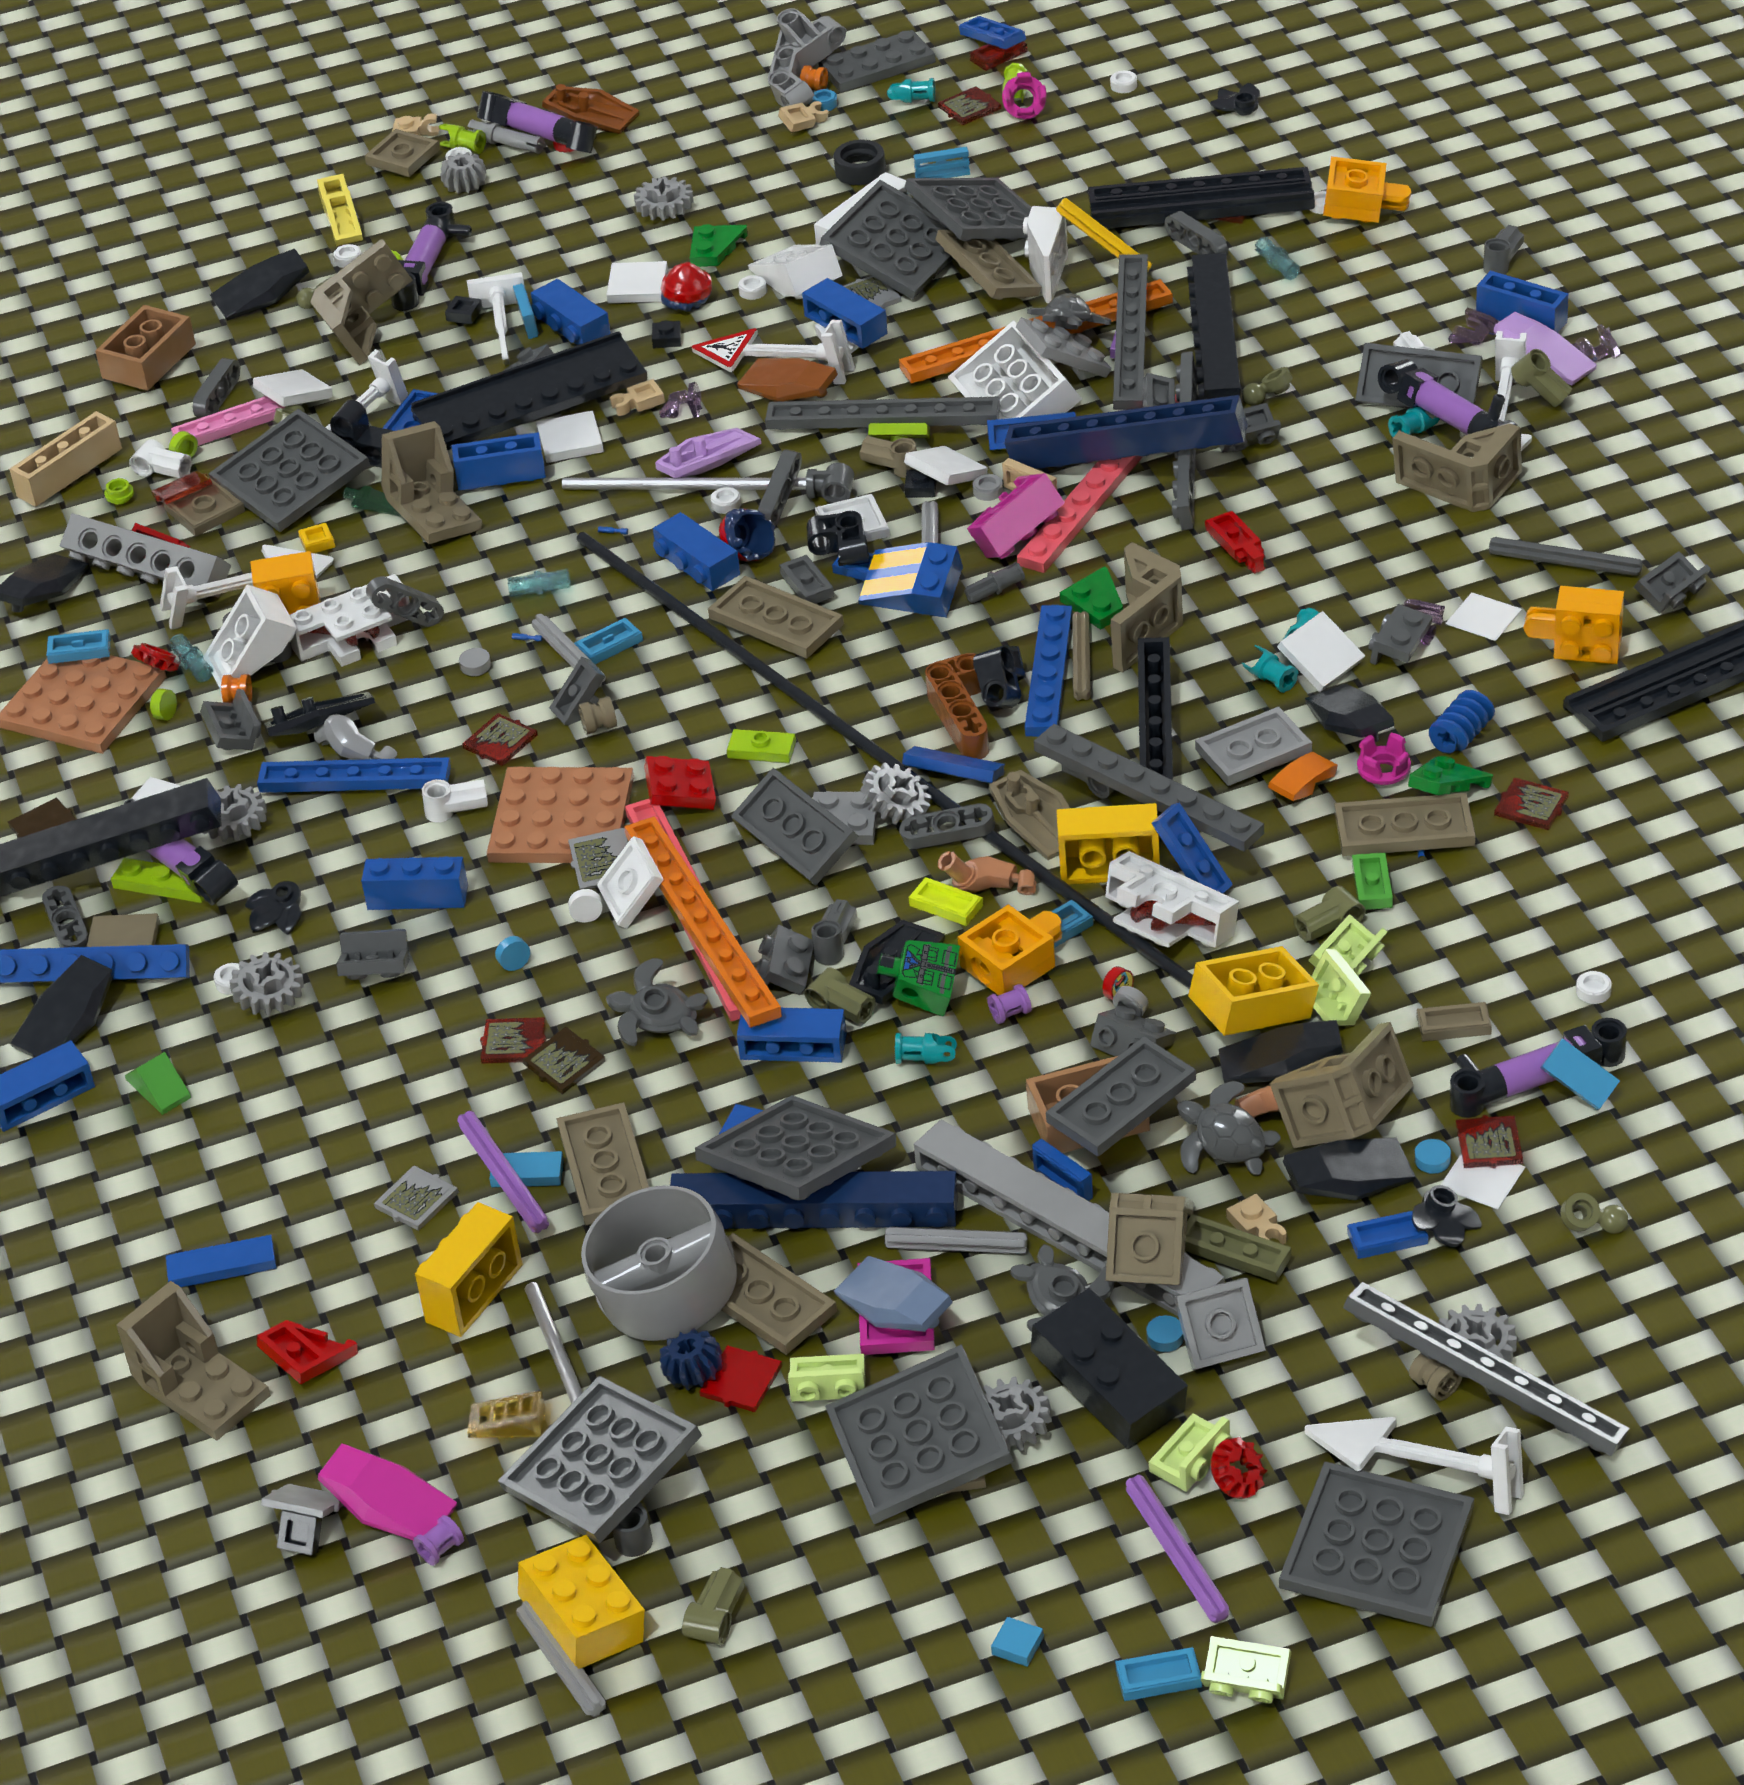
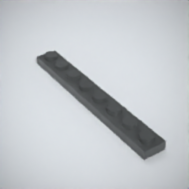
M1148 254L1119 255L1113 410L1143 408Z
M1193 351L1181 353V365H1176L1177 381L1180 384L1175 385V390L1179 403L1197 401V369ZM1196 448L1174 452L1175 458L1178 459L1173 461L1174 476L1177 480L1172 482L1174 498H1177V500H1172V512L1174 519L1179 518L1181 530L1194 529Z
M999 397L769 402L765 423L766 429L779 430L868 428L870 423L987 425V420L999 419L1001 405Z
M1056 724L1050 726L1034 740V751L1141 803H1156L1157 810L1162 813L1172 804L1180 802L1198 830L1243 852L1264 834V823Z
M1364 1282L1346 1299L1343 1309L1354 1314L1358 1320L1370 1323L1387 1332L1391 1338L1407 1343L1419 1350L1425 1357L1436 1359L1447 1365L1458 1375L1470 1378L1485 1386L1492 1394L1503 1396L1519 1405L1525 1412L1537 1415L1554 1424L1559 1431L1570 1433L1583 1440L1592 1449L1612 1456L1625 1440L1630 1428Z

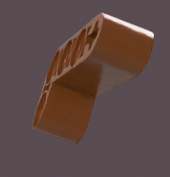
M965 653L928 665L925 670L928 699L960 754L977 759L985 758L989 753L987 723L970 697L981 692L973 665V658L976 654Z

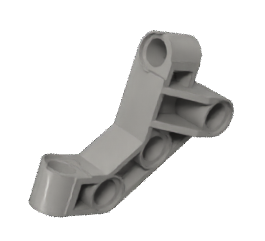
M788 8L781 11L777 16L780 32L768 82L776 102L782 107L803 103L807 106L813 102L814 93L809 85L800 79L803 66L810 65L813 67L833 53L844 41L847 30L829 16L820 17L811 23L799 10Z

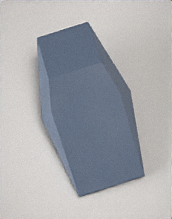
M867 1256L834 1290L837 1297L872 1325L880 1328L925 1332L928 1328L932 1329L938 1326L940 1322L939 1317L953 1303L950 1296L923 1273L871 1256Z

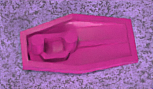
M341 1443L318 1474V1480L362 1524L413 1541L418 1534L424 1535L435 1527L437 1520L442 1515L449 1517L457 1506L455 1500L406 1467Z

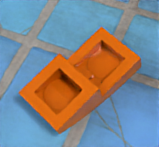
M1310 752L1283 768L1269 782L1268 788L1295 801L1313 795L1315 783L1335 777L1338 765L1315 752Z

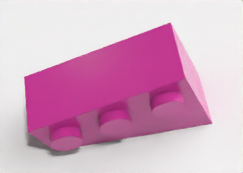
M1046 473L1017 477L1013 481L1016 488L1009 495L1006 491L998 497L1000 502L993 508L988 507L967 528L986 558L999 557L1003 559L1015 550L1014 545L1030 538L1037 532L1035 527L1041 522H1048L1057 516V509L1065 502Z

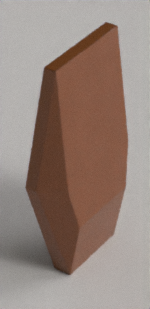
M558 84L542 101V108L552 113L598 126L597 129L618 134H621L639 115L638 109L601 89L566 87L564 84Z
M758 358L737 383L738 389L776 402L814 396L822 398L827 395L826 389L838 373L836 368L800 358Z

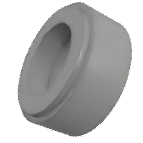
M984 474L973 481V494L977 499L991 501L997 499L1003 493L1002 479L996 475Z
M482 648L468 649L459 657L461 671L469 676L482 675L491 667L490 655Z
M1131 986L1120 987L1113 997L1115 1008L1117 1006L1132 1008L1139 1017L1143 1016L1149 1006L1146 996Z

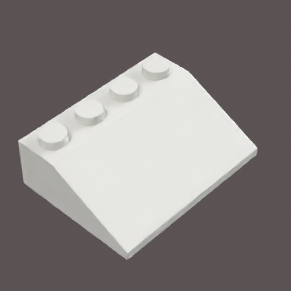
M1014 320L948 376L964 397H999L1001 405L999 419L1066 413L1082 400L1080 395L1048 358L1042 357L1016 328L1017 323Z

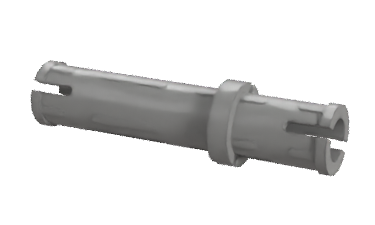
M472 119L467 126L474 128L469 131L482 130L486 134L487 142L490 144L501 143L540 154L544 147L538 145V143L544 144L543 137L502 128L497 123L486 124Z

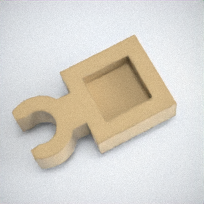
M820 101L811 103L809 107H806L803 103L781 107L778 117L791 132H796L814 127L815 122L822 123L827 121L829 111H820L822 105Z
M654 379L628 387L626 394L618 393L610 397L611 407L616 408L618 416L625 415L634 408L640 412L665 403L664 393Z
M1257 1194L1226 1209L1227 1219L1236 1229L1268 1240L1275 1238L1281 1244H1286V1230L1277 1224V1215Z

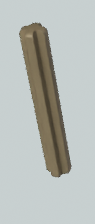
M1083 611L1082 613L1075 612L1072 615L1074 698L1078 701L1081 699L1088 700L1091 696L1089 614Z

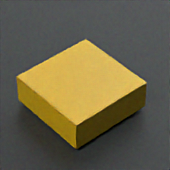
M327 523L298 530L299 539L305 552L317 553L335 548L334 539Z

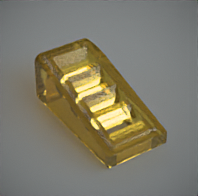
M528 1392L471 1404L467 1430L468 1438L540 1437L543 1432L546 1408L543 1392ZM480 1416H487L486 1423L479 1424ZM495 1416H501L500 1420L494 1421Z

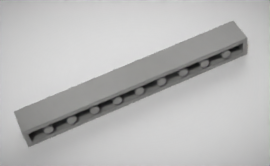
M942 1119L914 1143L916 1169L920 1171H956L957 1191L1098 1272H1101L1102 1268L1106 1266L1109 1212L1105 1211L1100 1205L1087 1201L1078 1196L1073 1190L1060 1186L1048 1179L1044 1174L1033 1171L1014 1157L1006 1156L992 1148L987 1142L979 1141L965 1133L960 1127L953 1126ZM1185 1253L1181 1285L1118 1283L1178 1316L1174 1296L1225 1283L1224 1276L1217 1270L1204 1266Z

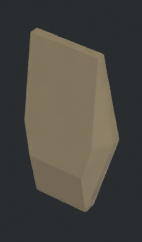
M1022 770L1010 772L1006 777L989 784V791L1006 823L1045 859L1050 860L1059 856L1057 809L1070 808L1062 793Z

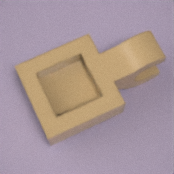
M427 114L423 120L421 116L395 118L392 131L399 129L420 136H437L440 131L439 126L429 125L430 123H436L437 114Z

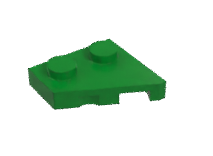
M705 224L694 226L689 257L690 263L698 267L719 266L725 260V256L736 248V241L739 238L745 239L748 236L747 225L712 226Z
M1105 566L1060 591L1061 603L1066 606H1072L1074 612H1087L1089 614V622L1100 630L1110 625L1111 619L1123 610V604L1108 568Z
M1437 756L1410 774L1408 787L1437 796L1450 794L1451 792L1469 791L1471 783L1485 789L1491 787L1493 774L1455 763L1453 758L1447 756Z

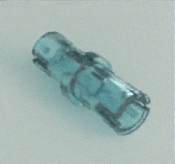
M1262 237L1256 242L1255 251L1266 259L1267 264L1272 269L1281 272L1288 280L1298 276L1300 273L1298 268L1300 266L1288 257V252L1285 249L1277 247L1268 237Z
M568 569L541 573L539 570L534 571V574L507 578L510 597L529 593L543 595L545 591L571 588Z
M177 634L170 639V642L173 644H169V647L179 657L180 665L184 669H189L197 681L205 682L212 677V674L209 672H213V668L204 660L202 651L196 646L193 647L185 635Z

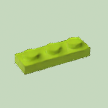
M124 857L111 877V882L115 889L202 903L204 900L202 896H198L187 887L183 878L162 863Z

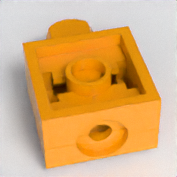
M1331 156L1323 216H1329L1334 219L1359 220L1365 223H1379L1381 209L1397 211L1408 209L1411 189L1408 185L1385 182L1387 163Z
M1560 586L1556 608L1532 606L1528 609L1523 627L1524 632L1529 638L1554 640V659L1618 664L1622 641L1624 591Z
M1008 904L957 937L958 945L960 946V967L997 995L1013 990V987L1017 984L1025 987L1055 967L1054 943L1062 939L1061 919L1056 913L1042 911L1029 920Z

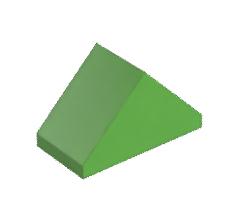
M165 1052L125 1075L126 1081L162 1115L191 1098L188 1089Z

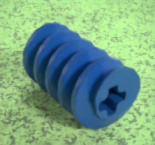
M1474 690L1461 692L1452 701L1450 706L1445 709L1443 714L1430 726L1429 737L1433 745L1442 753L1447 754L1466 749L1468 744L1487 725L1488 721L1494 717L1495 708L1492 702L1485 695Z

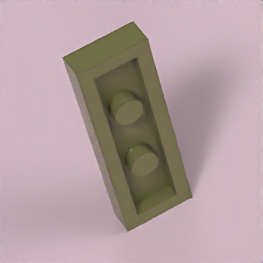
M1191 1214L1187 1221L1185 1251L1277 1282L1292 1257L1291 1247L1194 1214Z

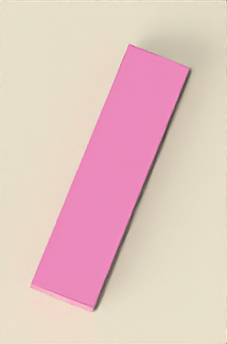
M264 396L173 427L171 431L173 436L180 431L192 434L196 437L199 446L273 421L276 408L285 407Z

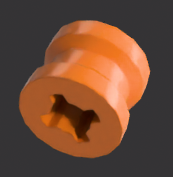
M804 65L800 73V79L805 81L812 90L826 89L828 85V70L825 67L813 69L810 65Z
M242 674L239 678L223 675L221 682L223 702L233 703L237 689H243L248 700L252 702V681L249 674Z

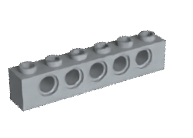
M74 513L70 516L59 545L70 552L69 557L72 559L86 562L88 558L93 560L92 564L109 570L110 566L117 567V572L129 577H133L137 573L141 575L140 579L156 585L159 580L164 581L165 569L168 564V568L177 566L186 585L192 584L193 586L226 579L231 568V564L217 556ZM221 594L213 595L212 597L219 598Z

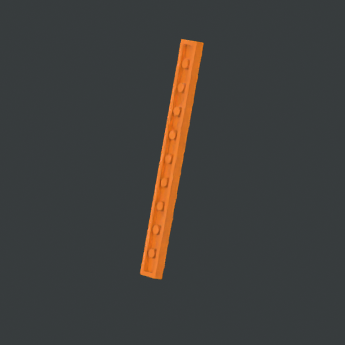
M1161 279L1147 283L1146 311L1173 303V293ZM1118 292L1086 302L1091 312L1111 319V322L1116 321ZM1038 316L1035 318L1042 321L1043 316ZM1043 321L1049 327L1055 328L1056 322ZM1084 321L1076 330H1065L1070 334L1081 333L1084 330L1106 324ZM1005 327L899 359L900 369L910 383L921 382L937 375L950 373L958 369Z
M655 816L624 826L628 841L633 836L643 840L664 879L659 885L660 890L749 1027L751 1028L782 1017L781 1006Z

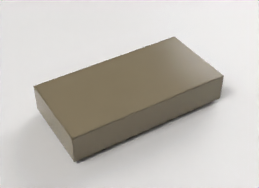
M1486 1002L1417 1009V1021L1422 1042L1491 1035L1492 1032Z

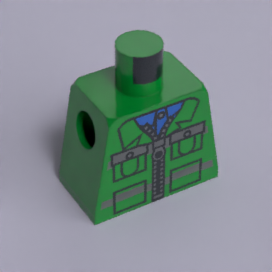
M908 940L904 944L900 958L881 954L877 974L896 978L893 996L896 999L944 1017L951 999L960 946Z

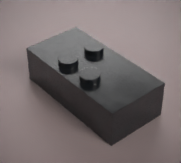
M1090 1287L1032 1325L1031 1352L1127 1450L1185 1411L1188 1385Z

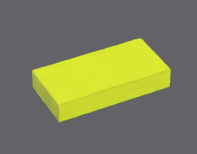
M927 877L923 879L908 897L909 906L965 926L970 923L983 907V897Z

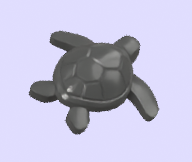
M1064 293L1055 297L1046 307L1027 309V314L1043 316L1042 321L1056 322L1055 326H1060L1064 329L1076 330L1084 321L1111 325V319L1091 312L1086 302L1079 295L1073 293Z
M651 958L639 965L635 970L633 978L637 992L635 995L625 991H618L609 994L606 997V1001L612 1010L626 1012L619 1018L618 1032L624 1043L636 1046L638 1044L637 1028L652 1033H668L682 1029L687 1035H697L696 1010H702L708 1002L707 995L697 993L688 998L681 990L672 985L660 983L653 985L654 977L663 968V961L658 958Z
M1231 1081L1215 1088L1210 1094V1106L1206 1109L1193 1101L1185 1100L1177 1104L1181 1118L1188 1124L1197 1126V1131L1187 1136L1181 1145V1160L1184 1168L1189 1173L1196 1174L1199 1155L1205 1149L1210 1156L1219 1161L1228 1163L1245 1162L1248 1171L1252 1175L1259 1176L1261 1174L1262 1161L1259 1156L1265 1152V1147L1275 1146L1281 1137L1275 1131L1262 1132L1256 1120L1247 1111L1236 1105L1229 1104L1244 1091L1245 1087L1242 1083Z
M1046 1244L1038 1252L1037 1258L1039 1263L1032 1264L1030 1267L1024 1264L1011 1267L1012 1277L1019 1281L1027 1282V1290L1031 1302L1044 1315L1027 1321V1328L1031 1332L1033 1324L1089 1287L1103 1301L1111 1295L1114 1288V1282L1106 1281V1266L1102 1268L1096 1280L1088 1285L1085 1278L1077 1270L1063 1264L1054 1263V1251Z

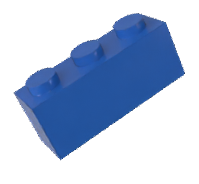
M1490 270L1477 285L1476 314L1488 317L1491 320L1501 321L1512 313L1517 312L1542 323L1558 333L1568 321L1569 294Z
M558 278L531 292V308L534 316L549 325L554 331L565 336L571 343L580 345L611 334L608 313Z
M829 278L802 292L804 315L825 328L831 320H842L847 340L862 349L888 334L885 309Z
M539 432L451 445L458 491L546 478Z
M682 512L653 528V546L656 553L660 557L666 558L677 569L683 570L693 577L697 583L703 584L711 591L740 575L738 551Z
M463 857L366 859L361 880L367 910L465 908L468 881Z
M781 1007L782 1017L751 1028L743 1016L740 1015L737 1030L740 1060L842 1063L847 1035L844 1009Z
M71 1040L0 1074V1128L3 1132L95 1087L89 1063Z

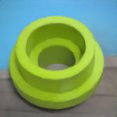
M113 479L106 484L105 499L117 505L124 504L133 497V486L126 479Z

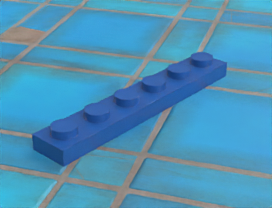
M1041 605L1025 721V736L1039 737L1053 724L1059 726L1073 615L1072 606Z
M449 757L262 762L257 786L260 793L422 789L424 784L432 780L448 782L451 764Z
M188 944L0 949V983L54 982L81 955L112 969L114 972L112 980L190 978Z

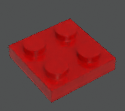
M646 756L644 769L650 805L714 810L716 796L709 761L696 758L678 759L667 756Z

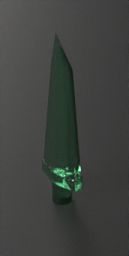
M364 485L360 490L349 487L344 489L343 497L352 500V508L401 516L386 500L383 492Z

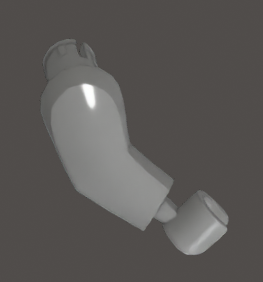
M335 714L329 716L325 720L324 725L317 727L314 731V738L317 743L322 742L323 746L330 744L340 756L352 760L370 758L395 759L397 756L396 750L390 746H384L380 752L374 750L375 743L360 734L354 722L344 715Z

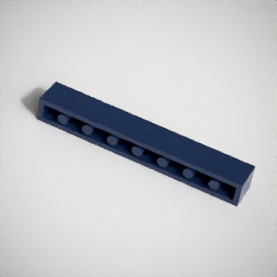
M1235 395L1009 425L1004 443L1009 458L1034 469L1062 467L1076 463L1088 464L1100 460L1148 456L1154 453H1174L1193 448L1205 449L1209 446L1235 445L1244 442L1248 423L1240 396Z
M956 1171L849 1172L835 1180L831 1185L824 1186L810 1194L808 1198L800 1201L793 1200L789 1196L774 1190L765 1189L763 1186L751 1181L739 1179L730 1173L671 1174L670 1186L687 1188L701 1195L716 1212L724 1229L956 1227L958 1202Z

